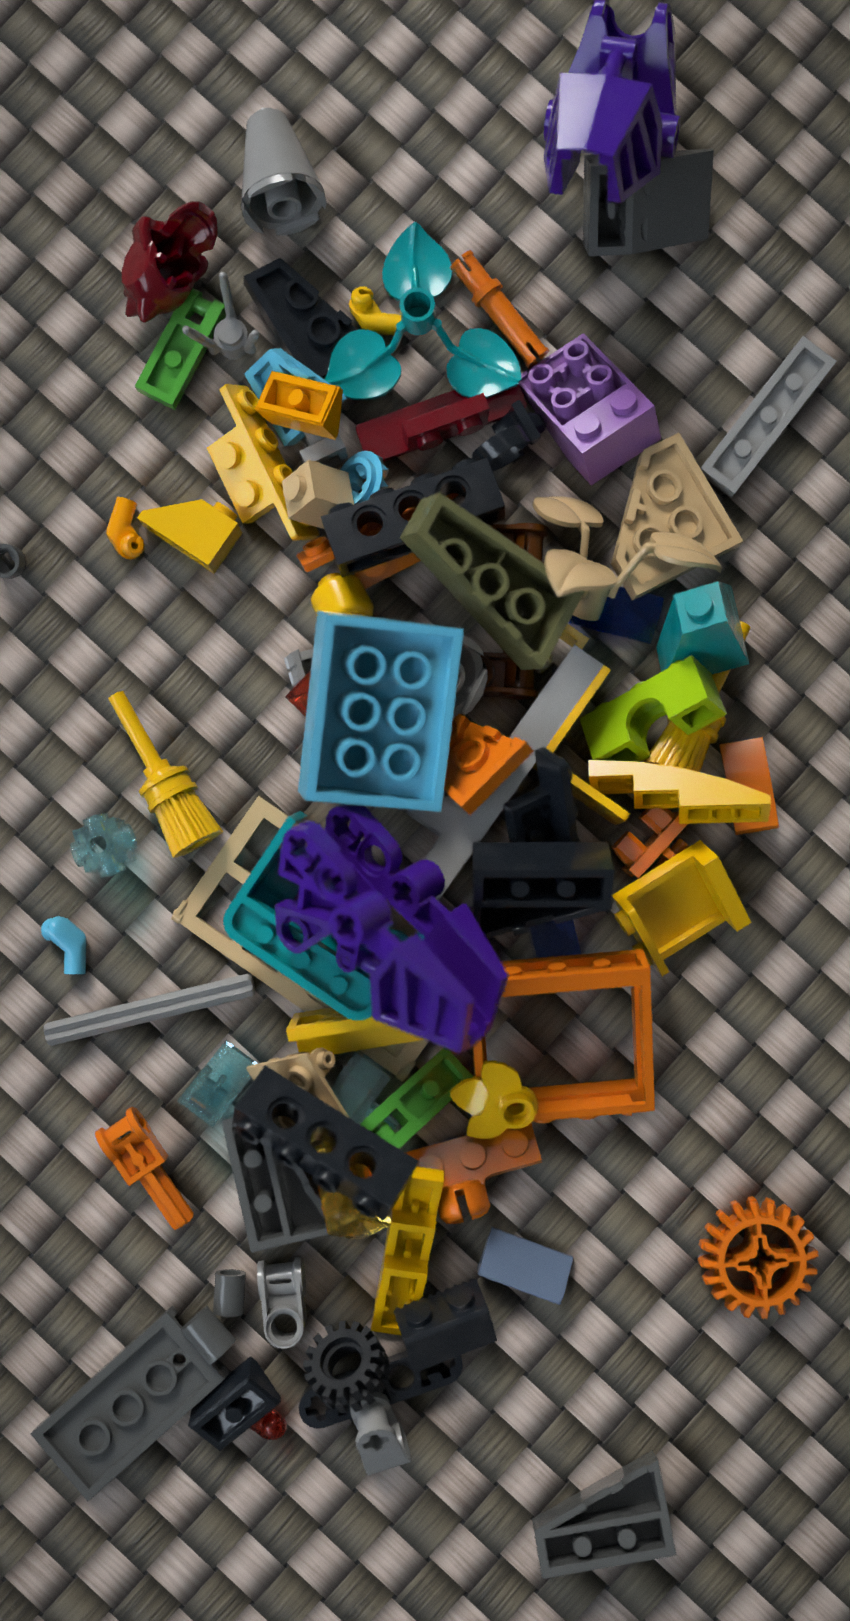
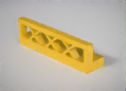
M332 1007L294 1013L286 1028L288 1041H296L298 1052H308L309 1054L314 1049L321 1047L331 1051L333 1054L426 1040L374 1020L373 1016L359 1021L348 1019Z

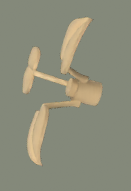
M564 496L536 497L533 501L534 510L543 519L563 527H577L581 533L580 554L569 550L553 549L546 553L544 559L546 574L557 597L576 591H585L572 614L580 619L588 621L599 620L607 597L615 598L620 586L644 557L651 553H655L659 559L669 563L714 569L721 573L722 567L718 560L699 542L677 533L655 532L651 534L650 542L644 544L620 575L616 577L608 567L587 560L590 537L589 527L599 528L602 527L604 522L603 516L596 508L579 499Z

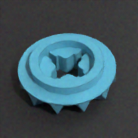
M361 451L354 454L340 469L349 474L354 505L369 500V497L374 492L388 487L384 478L387 476L389 469L383 465V458L371 451Z

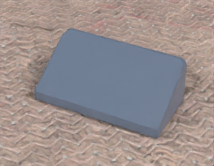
M491 1227L477 1266L478 1275L561 1305L574 1257Z

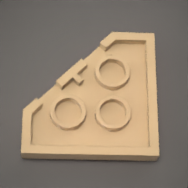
M680 433L644 449L638 458L611 562L618 576L644 544L650 542L651 534L655 532H670L690 537L707 548L715 558L737 548L743 542V539ZM651 553L644 557L625 580L623 586L633 601L698 567L669 563L659 559L655 553Z

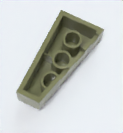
M440 492L421 499L400 539L521 670L543 669L585 591H576L557 597L546 574L544 563Z

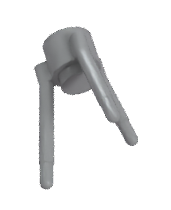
M221 272L219 273L226 319L221 320L214 330V339H210L189 326H184L182 331L189 338L208 348L212 355L221 353L228 359H239L247 353L254 354L256 352L255 344L260 333L258 330H252L248 335L246 326L237 319L227 273Z

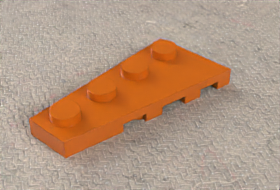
M458 714L452 720L444 792L470 816L534 750L524 740L516 737L511 739L502 735L497 729L487 725L482 727L470 722L467 717Z

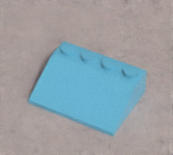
M326 611L317 612L298 792L306 801L441 812L464 629Z

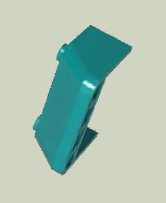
M299 811L287 817L227 908L223 918L224 929L232 940L343 1016L351 1020H365L372 1016L370 974L360 968L351 973H346L339 968L336 961L338 941L331 934L304 952L295 954L283 945L276 931L275 905L286 899L294 900L299 892L300 885L278 875L284 834L289 829L303 823L307 817L306 814ZM290 921L289 929L291 935L295 940L303 943L304 935L301 928L295 922ZM389 928V931L400 942L410 938L398 929ZM419 932L417 933V935H418L422 940L425 938V937H424L422 934H420Z

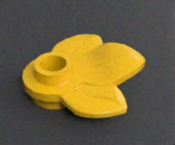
M490 1060L483 1062L481 1077L465 1079L450 1091L452 1100L461 1109L472 1115L468 1122L466 1133L468 1136L475 1138H494L502 1134L507 1128H524L533 1121L538 1110V1102L534 1092L521 1085L519 1073L513 1067L500 1061ZM513 1103H520L517 1106H510Z

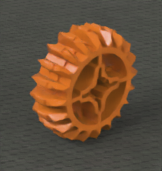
M749 1196L746 1201V1209L743 1210L736 1200L731 1201L732 1215L728 1217L724 1211L719 1209L716 1212V1216L722 1223L718 1227L712 1223L705 1225L707 1232L713 1236L712 1240H699L701 1249L710 1252L698 1258V1264L703 1268L709 1269L702 1275V1279L706 1285H714L711 1294L716 1300L725 1298L724 1305L729 1311H734L740 1306L742 1315L750 1318L755 1308H757L760 1317L768 1319L770 1307L773 1306L779 1315H785L786 1308L783 1302L789 1299L795 1306L800 1305L801 1301L795 1292L799 1288L804 1292H810L812 1287L804 1280L805 1275L814 1276L818 1274L817 1268L807 1262L818 1257V1251L814 1247L807 1246L813 1241L814 1235L809 1230H801L805 1220L799 1215L790 1217L791 1208L786 1204H782L776 1209L775 1201L766 1197L759 1208L757 1199ZM762 1224L772 1225L783 1230L788 1239L789 1247L782 1248L779 1244H769L767 1236L762 1232ZM745 1229L742 1243L736 1247L728 1248L733 1237ZM760 1248L766 1256L759 1257V1264L756 1267L750 1259L757 1257V1250ZM734 1267L737 1271H748L749 1278L754 1285V1290L745 1289L732 1283L727 1276L725 1268ZM787 1267L781 1278L771 1285L774 1272L779 1268Z

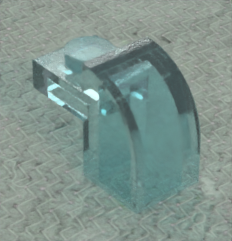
M358 1050L353 1053L338 1074L332 1090L348 1116L357 1123L362 1122L378 1107L373 1102L389 1082L392 1074ZM391 1116L385 1119V1122L395 1133L402 1128L401 1124Z

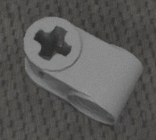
M295 1257L293 1262L267 1264L266 1260L258 1261L257 1282L259 1297L262 1303L265 1337L271 1345L277 1348L287 1349L293 1347L301 1339L307 1323L305 1302L306 1279L303 1257ZM280 1314L292 1316L296 1320L297 1329L290 1333H283L276 1327L275 1317Z
M372 1392V1396L376 1401L371 1405L365 1399L360 1401L363 1410L355 1412L350 1406L351 1417L359 1432L355 1438L356 1447L361 1455L363 1466L368 1476L411 1462L410 1450L402 1424L398 1422L387 1396L379 1392Z

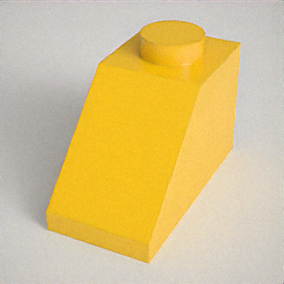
M203 499L143 510L137 517L144 528L213 574L218 570L242 535V531L235 521L238 516L231 509L220 502H216L212 506Z

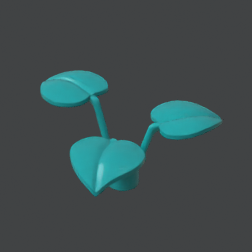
M414 222L401 233L392 245L385 259L382 271L385 290L391 298L400 301L401 321L396 324V332L391 343L386 347L384 339L378 333L371 330L358 329L351 331L336 344L331 355L325 380L331 385L341 387L345 397L348 399L372 400L384 396L397 385L401 377V365L391 354L398 348L403 334L407 331L413 335H424L431 329L436 331L447 350L454 354L447 363L446 374L452 388L463 397L470 398L484 393L485 398H490L511 389L520 383L521 369L515 354L500 336L487 329H468L461 336L459 347L452 343L442 327L441 320L436 318L434 298L440 296L451 282V261L445 250L424 231L420 224Z

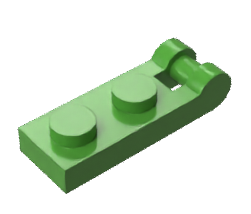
M192 288L187 299L173 312L135 384L137 392L173 410L176 409L207 350L205 346L185 335L182 328L189 326L213 339L217 324L221 320L226 319L224 303L218 300L211 302L202 297V292ZM195 313L204 317L200 325L190 320L191 316Z
M443 1047L368 1115L360 1125L400 1149L452 1100L450 1097L452 1088L459 1082L473 1077V1075L446 1047ZM390 1115L402 1126L397 1133L385 1122V1119Z

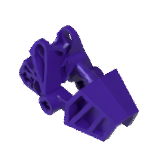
M609 0L594 1L569 72L560 73L554 99L549 101L544 121V140L546 145L543 158L549 193L563 195L580 163L581 151L599 154V164L608 165L607 201L622 203L660 174L661 157L674 158L679 139L681 116H678L676 111V32L669 3H658L652 23L645 32L640 35H629L618 28L614 11L609 5Z
M339 804L333 807L327 814L325 829L316 822L305 821L285 832L282 840L278 875L300 885L298 899H286L275 905L276 931L279 939L289 951L300 954L332 934L338 941L336 961L339 968L346 973H351L360 968L370 974L372 1016L374 1020L459 1053L475 1046L492 1030L509 975L467 904L463 903L450 912L435 899L442 894L445 888L444 874L436 863L428 859H422L401 870L399 866L402 862V852L399 844L364 805ZM373 845L380 848L384 853L386 859L385 867L379 865L373 858ZM387 900L425 937L423 940L417 934H414L405 941L400 942L389 931L394 922L391 920L392 912ZM290 921L295 922L301 928L304 935L303 943L298 942L291 935L289 929Z

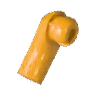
M117 497L106 534L120 556L130 560L136 559L143 553L145 548L144 540L142 537H139L131 525L137 503L124 497Z

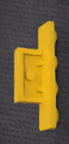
M225 384L219 390L236 427L208 446L207 451L242 523H253L276 507L292 540H312L319 536L317 527L288 519L282 481L293 471L286 465L279 451V442L275 433L267 426L264 417L255 410L259 399L248 386Z

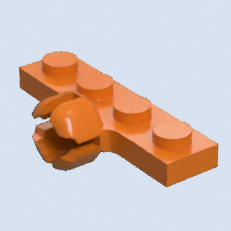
M532 1123L520 1129L507 1128L502 1134L494 1138L482 1139L465 1135L405 1152L419 1161L418 1167L444 1170V1184L438 1213L441 1220L446 1224L464 1222L458 1200L459 1197L465 1196L472 1220L488 1213L490 1202L486 1190V1180L492 1176L542 1163ZM363 1165L366 1178L372 1175L371 1171Z

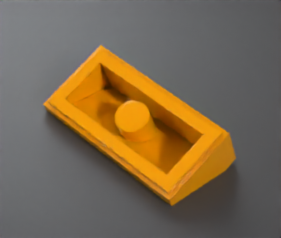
M271 371L255 410L271 424L336 440L340 425L343 389L339 386Z

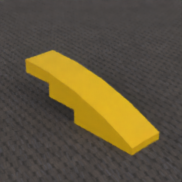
M589 760V784L602 794L634 793V809L678 808L679 824L768 822L771 795L734 781L681 767L636 761Z
M417 1166L413 1177L391 1211L371 1323V1330L374 1332L401 1335L394 1315L395 1308H402L404 1304L409 1305L413 1300L417 1301L423 1297L428 1275V1261L436 1230V1215L444 1184V1170Z

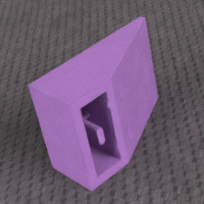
M584 333L521 374L519 386L522 394L535 413L541 415L546 423V429L568 461L590 485H593L643 452L644 449L661 440L655 406Z

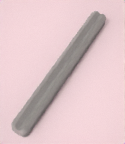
M247 973L52 1021L44 1025L45 1039L48 1045L53 1046L252 997L255 994L254 980L251 974Z

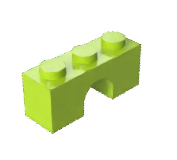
M690 655L683 660L672 663L668 669L652 678L635 684L629 691L610 702L598 705L594 711L580 718V722L593 760L641 762L651 756L646 737L649 728L657 719L667 715L669 720L687 735H690L727 715L711 672Z

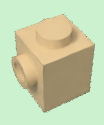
M307 460L282 481L288 519L324 529L321 516L327 515L328 511L336 505L347 502L354 505L348 472L323 465L320 462Z

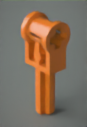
M135 1107L127 1109L126 1116L109 1128H100L95 1131V1137L100 1148L115 1165L128 1186L139 1180L173 1229L176 1230L183 1227L194 1217L192 1209L161 1166L167 1160L168 1154L153 1134L146 1119ZM128 1131H130L129 1134H127L126 1136H124V1137L121 1138V1139H118L119 1137H121L122 1135H124L125 1133H127Z

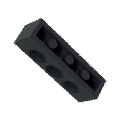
M474 458L460 461L448 472L436 476L434 473L420 475L411 481V485L397 490L393 488L378 490L369 497V500L355 505L350 502L342 503L331 508L327 515L321 516L342 578L413 553L400 539L409 522L403 519L401 515L409 508H417L421 499L440 492L444 496L451 493L462 495L465 500L459 506L488 526L505 520V503L488 458L476 461ZM369 522H376L382 525L381 531L376 535L365 536L360 533L361 528Z
M266 1065L234 1108L232 1125L236 1127L237 1133L242 1138L253 1144L261 1142L274 1151L275 1157L281 1163L290 1168L296 1169L300 1167L313 1176L314 1182L319 1187L330 1193L338 1191L352 1200L351 1203L358 1212L369 1218L377 1216L383 1221L387 1219L413 1177L419 1163L418 1160ZM278 1116H286L292 1119L295 1125L291 1128L283 1129L276 1126L273 1119ZM315 1140H325L331 1144L333 1150L329 1153H320L312 1147L311 1143ZM353 1164H363L369 1168L372 1175L367 1178L357 1177L351 1172L350 1166Z

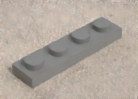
M802 336L700 469L706 479L732 498L837 361L806 337Z

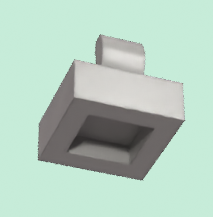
M303 432L308 447L299 451L303 463L311 460L337 469L348 460L346 447L339 433L337 439L333 440Z

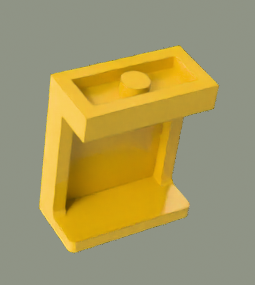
M701 840L612 895L620 910L614 914L618 924L628 937L633 934L638 942L632 946V949H643L649 966L652 965L662 977L670 973L663 960L723 922L727 921L737 932L752 923L719 857Z

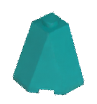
M717 581L674 594L656 646L661 672L668 669L672 663L683 660L690 655L696 658L712 675L749 664L731 585Z

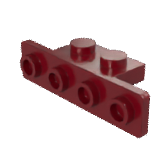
M519 384L490 398H485L484 393L466 398L452 390L356 425L355 430L362 450L375 453L382 457L383 462L418 449L420 451L432 449L440 445L443 440L457 435L468 436L474 434L485 425L499 421L511 409V404L517 400L521 401L526 410V402Z

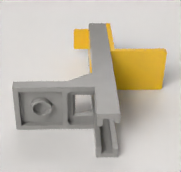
M568 623L560 639L572 647L509 737L511 739L516 737L526 741L534 752L470 816L450 796H443L441 812L400 809L439 836L424 858L436 863L444 874L445 888L442 894L435 898L438 901L472 854L473 842L481 841L504 808L503 804L509 801L530 769L534 768L537 770L535 750L544 746L551 752L555 751L611 671V669L582 650L590 638ZM573 774V779L570 781L572 796L614 825L627 820L630 815L627 810Z

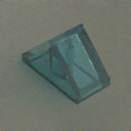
M226 1040L180 1096L178 1102L211 1127H214L252 1078L246 1070L247 1066L258 1063Z

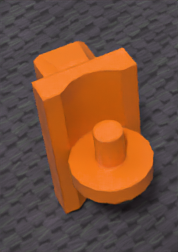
M668 808L645 809L638 819L654 832L652 836L643 844L630 831H626L613 844L611 848L625 864L622 870L630 877L635 876L639 879L658 857L661 859L651 870L689 847L684 840L679 838L670 849L668 848L669 844L688 825L679 824V812H672Z

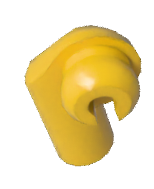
M357 287L351 293L349 308L350 313L363 330H371L381 335L394 336L396 324L401 321V315L382 313L373 300L374 293L371 289L367 287Z

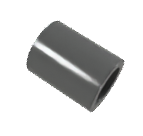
M223 1269L215 1272L213 1313L215 1315L235 1317L244 1314L246 1272L236 1269Z

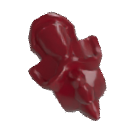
M191 201L181 205L169 215L165 222L143 216L132 228L134 243L126 254L122 267L123 294L128 297L125 311L127 317L139 316L141 322L146 323L159 314L175 311L187 299L194 283L207 271L209 263L201 253L214 248L218 235L217 218L215 213L200 201Z

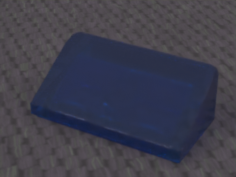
M620 587L615 598L607 597L599 620L588 621L572 615L568 623L651 644L664 598L647 593L632 601L626 589Z

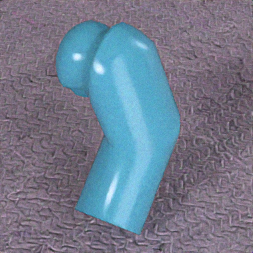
M56 916L45 920L41 926V934L47 941L51 940L64 951V974H86L87 939L84 932L65 917Z

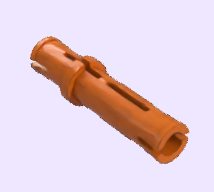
M471 250L463 253L461 256L471 271H468L458 258L451 265L450 269L473 295L471 300L474 305L485 310L490 319L526 363L527 368L533 367L538 362L529 350V347L534 350L540 360L550 350L544 346L501 291L503 286L500 281L489 276Z

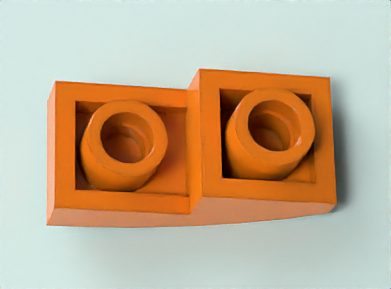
M763 737L720 744L725 779L771 795L768 822L733 823L735 835L779 828Z

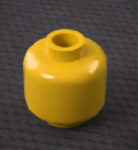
M340 573L328 574L318 582V587L311 597V606L316 616L318 611L369 617L373 615V603L362 582L355 575H348L342 578Z

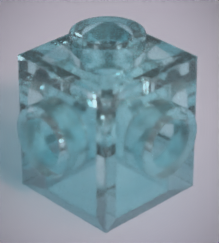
M102 813L82 820L84 827L72 831L75 842L70 843L71 852L78 867L83 866L85 873H99L100 878H106L126 871L124 864L137 860L134 849H137L138 845L134 831L130 824H125L123 819L115 817L109 819L108 813ZM100 836L107 843L106 849L101 853L98 852L95 839Z

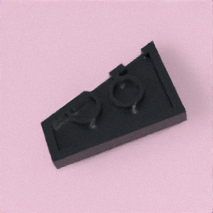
M281 258L245 275L243 278L245 288L283 350L325 380L331 355L336 344L346 334L358 330L352 325V319L341 310L337 312L319 296V291Z

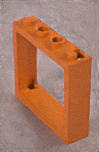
M643 949L500 961L509 975L502 997L631 986L634 1078L529 1087L536 1095L538 1110L533 1119L534 1122L550 1123L556 1119L568 1118L590 1120L603 1115L622 1114L632 1116V1113L655 1111L651 972ZM485 1036L472 1047L475 1077H481L483 1062L487 1061ZM513 1103L510 1106H517L520 1103Z

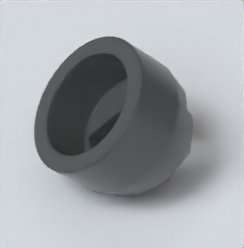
M0 544V578L13 579L20 576L26 568L27 560L25 554L14 545ZM7 552L9 553V555L15 563L14 567L9 561V559L4 555Z

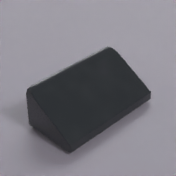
M250 1356L231 1371L217 1387L191 1409L188 1427L221 1451L279 1405L281 1397L259 1363Z

